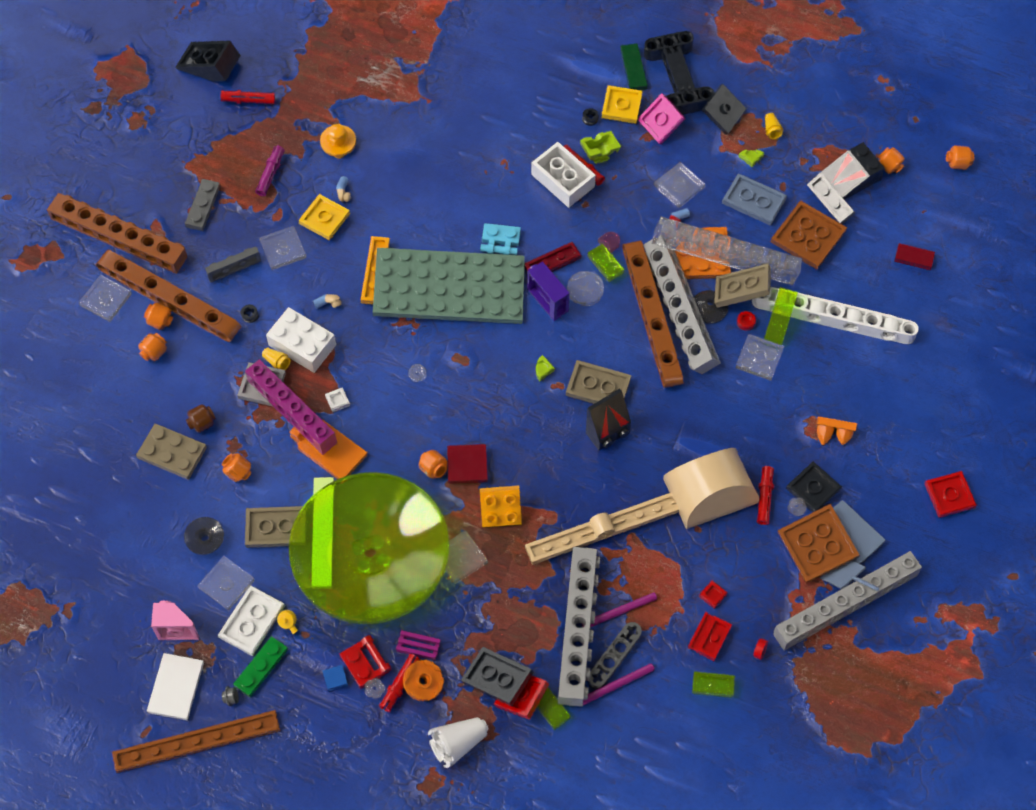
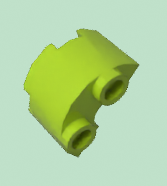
M612 131L601 132L596 135L595 139L585 137L580 140V145L588 158L596 164L609 160V155L614 151L618 152L621 148Z

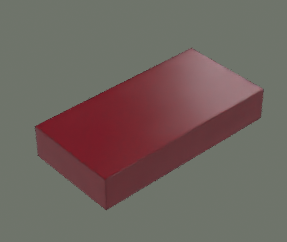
M899 243L894 262L931 270L935 252Z

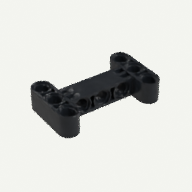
M689 31L649 38L644 44V58L646 60H663L674 93L666 97L682 115L702 111V108L714 93L711 87L695 88L683 56L690 53L693 47L694 36Z

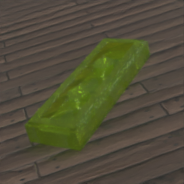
M782 287L779 288L764 342L782 346L798 292Z

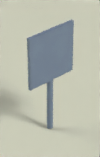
M850 561L820 576V579L840 589H843L852 580H855L879 591V587L857 577L866 567L854 561Z

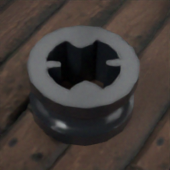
M593 108L584 110L583 123L587 126L595 125L598 121V112Z
M248 304L241 309V316L245 322L253 323L258 319L259 314L254 305ZM251 311L252 316H248L247 312Z

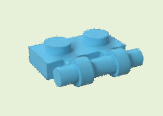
M484 223L482 243H488V245L481 244L480 251L487 252V254L517 255L518 248L511 246H519L521 227Z

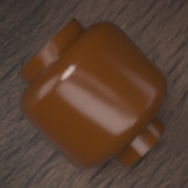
M201 404L187 412L188 419L185 421L190 430L195 429L196 432L200 433L214 425L213 420L216 418L209 406L206 407Z

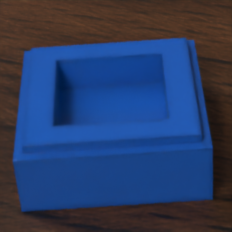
M342 665L322 670L328 691L348 686Z

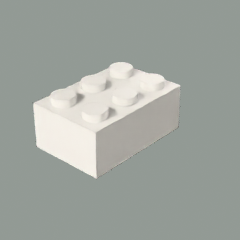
M559 142L532 162L531 174L568 208L595 187L596 175Z
M289 307L266 334L270 347L287 354L290 359L315 373L336 346L333 333Z

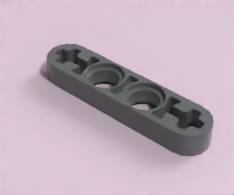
M627 623L590 671L588 684L591 688L599 689L605 686L638 642L642 631L638 623ZM636 629V635L632 634L628 641L626 638L628 637L629 630ZM623 643L626 646V650L624 652H617L615 645ZM605 659H612L615 665L612 668H606L603 662ZM602 670L604 673L601 675V682L597 681L594 683L593 676L597 677Z

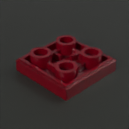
M486 444L447 446L448 484L487 482Z

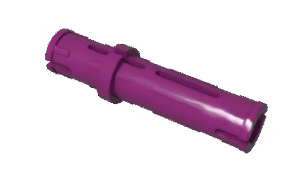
M274 146L270 158L266 161V168L255 190V193L259 196H266L274 174L281 165L280 161L285 152V149L281 146Z

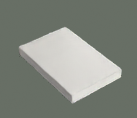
M250 585L219 632L218 637L253 656L275 623L278 615L284 609L285 604Z
M163 653L147 712L188 721L204 665L203 660Z

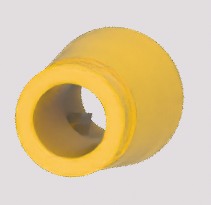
M774 113L766 114V135L770 139L780 138L783 134V127Z
M268 347L262 353V357L274 368L286 370L290 365L291 360L285 353Z

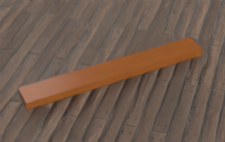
M276 710L112 751L115 771L120 773L280 732Z

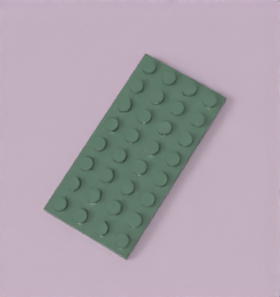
M377 248L373 316L522 324L524 256Z

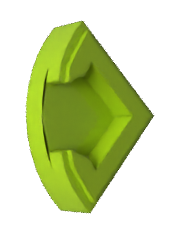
M744 150L739 153V158L751 167L764 157V152L760 150Z
M543 355L536 364V376L539 381L554 372V367Z

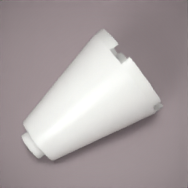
M476 717L435 727L428 732V736L432 734V740L429 742L439 762L444 761L446 763L444 767L449 768L487 736L488 726L483 719L481 720Z

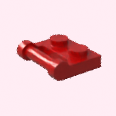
M371 635L364 637L360 642L340 653L341 659L360 689L387 674L392 669L377 650ZM366 647L379 666V669L376 671L373 670L361 651Z

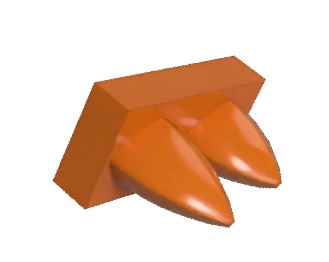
M819 416L816 421L817 435L822 445H825L830 440L834 429H836L839 442L842 445L846 444L852 438L857 427V423Z

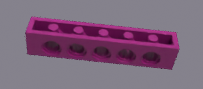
M260 359L245 370L248 382L322 455L337 444L335 432Z

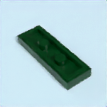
M638 43L621 45L620 51L629 89H647Z

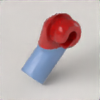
M685 208L671 213L668 220L669 227L671 229L678 228L681 219L690 217L689 210Z

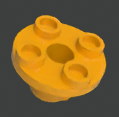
M334 124L323 131L320 137L321 147L328 155L341 159L355 148V133L347 126Z

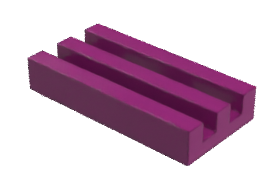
M401 630L396 651L436 661L441 640ZM404 638H408V639H412V640H417V641H421V642H425V643L434 644L435 646L428 645V644H424V643H419V642H415V641H411V640H407V639H404ZM405 644L421 649L433 651V654L411 648L402 647V645Z

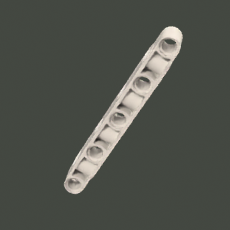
M770 287V295L763 296L764 298L752 299L753 306L758 309L902 344L913 343L918 332V325L910 320L780 288Z

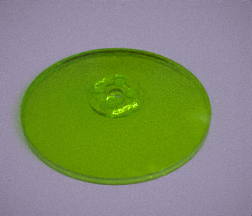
M366 472L353 474L337 479L318 490L298 513L289 539L291 569L300 590L306 598L322 612L339 620L357 624H377L392 621L405 616L421 606L441 582L449 558L448 529L437 504L417 485L401 477L386 473ZM368 549H373L376 551V554L373 557H367L365 552Z

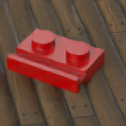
M705 612L688 645V649H692L696 653L715 661L732 624Z

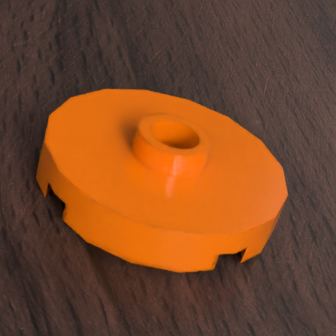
M428 660L412 663L405 670L403 676V686L407 694L418 701H429L435 698L443 688L444 678L441 674L442 671L434 662ZM420 678L425 680V684L420 683Z

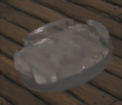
M581 271L572 275L569 279L567 290L570 293L572 302L581 304V306H590L600 301L604 292V284L597 274Z

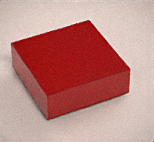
M712 580L699 594V597L715 609L727 596L728 592Z

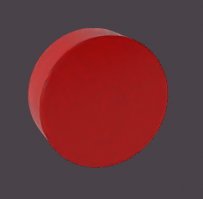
M749 311L741 312L737 317V326L744 331L754 328L756 323L755 315Z
M759 639L753 654L755 658L762 660L768 646L767 640Z

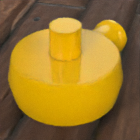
M291 610L281 611L277 618L280 627L290 629L292 634L296 633L298 629L295 627L297 621L295 613Z

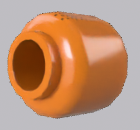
M955 145L950 151H947L946 162L949 163L952 169L966 170L974 162V152L967 146Z
M887 147L878 156L880 163L885 168L884 171L888 174L893 172L897 174L904 167L902 163L905 158L894 147L890 149Z
M158 302L153 305L150 304L144 314L146 324L158 330L164 329L165 326L169 327L173 320L171 309Z
M158 333L147 334L138 345L141 351L139 355L146 361L149 359L157 361L167 350L166 340Z
M429 450L421 455L419 468L429 478H440L447 471V460L438 451Z
M239 453L229 454L222 462L223 473L234 482L245 481L251 475V463Z

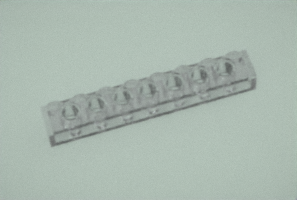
M662 216L654 230L652 244L739 270L769 263L771 279L790 285L794 284L801 271L802 258Z

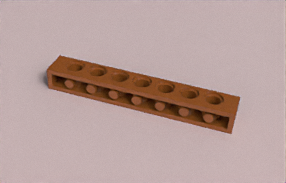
M58 193L47 208L51 220L175 274L178 273L188 257L182 244L178 242L173 243L161 235L157 236L148 229H141L132 222L127 223L116 215L106 214L102 209L90 207L83 201H76L69 195Z

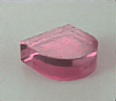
M607 232L598 239V243L611 254L619 247L620 237L615 232Z

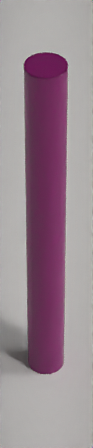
M653 592L595 616L594 624L590 623V627L657 600V596Z
M650 663L589 693L587 700H583V705L654 671L653 665Z

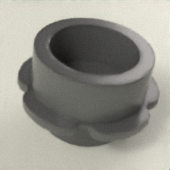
M227 686L225 691L222 692L224 704L227 703L228 706H233V704L238 703L239 695L235 687L230 688Z

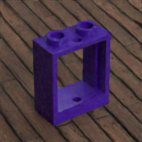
M543 261L538 265L531 266L527 271V290L555 321L569 312L570 293Z

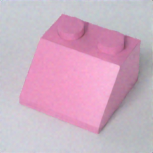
M170 601L153 603L151 627L158 640H199V635L193 622L174 603Z

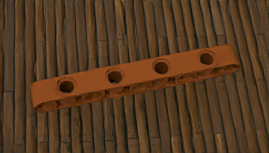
M641 240L625 243L622 245L623 254L664 388L682 385L683 375Z
M107 250L96 263L97 268L103 273L152 301L170 308L172 312L226 342H231L241 329L240 323L232 317L111 250Z

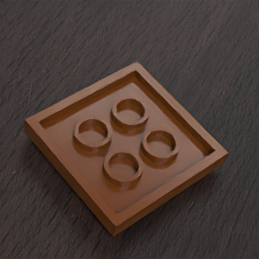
M800 200L773 235L770 242L817 270L844 235L847 227Z
M831 504L778 530L780 538L806 584L859 557L857 549Z

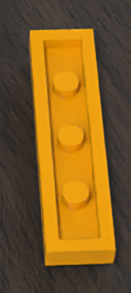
M371 236L361 294L362 304L373 305L377 248H389L390 238Z

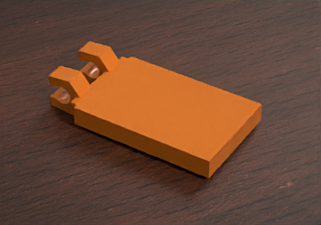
M324 420L322 421L335 432L337 444L324 455L293 427L289 433L291 434L290 437L297 442L298 450L342 483L367 457L365 450Z

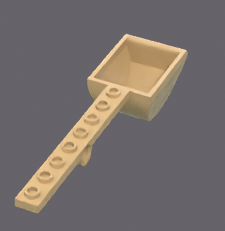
M728 448L687 462L666 473L663 479L669 490L668 494L609 515L608 513L597 514L587 523L525 545V549L533 565L573 550V547H583L678 512L685 528L688 529L755 505L759 502V496L738 455L737 449Z

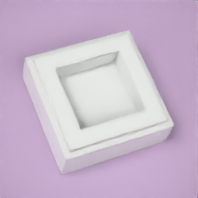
M343 387L325 394L332 413L350 406Z

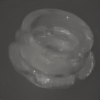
M414 364L408 371V376L414 382L423 381L426 378L427 371L422 365Z
M801 497L797 499L792 498L787 509L793 515L801 516L805 513L807 505Z
M373 678L365 683V694L368 697L379 698L385 690L384 684L378 678Z

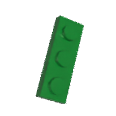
M271 636L233 683L234 687L250 698L285 655L288 648Z

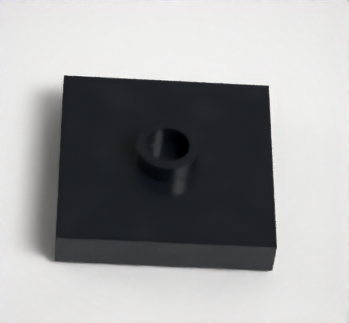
M721 84L702 108V111L726 135L747 108L724 84Z
M814 461L786 486V489L812 512L821 509L842 488Z

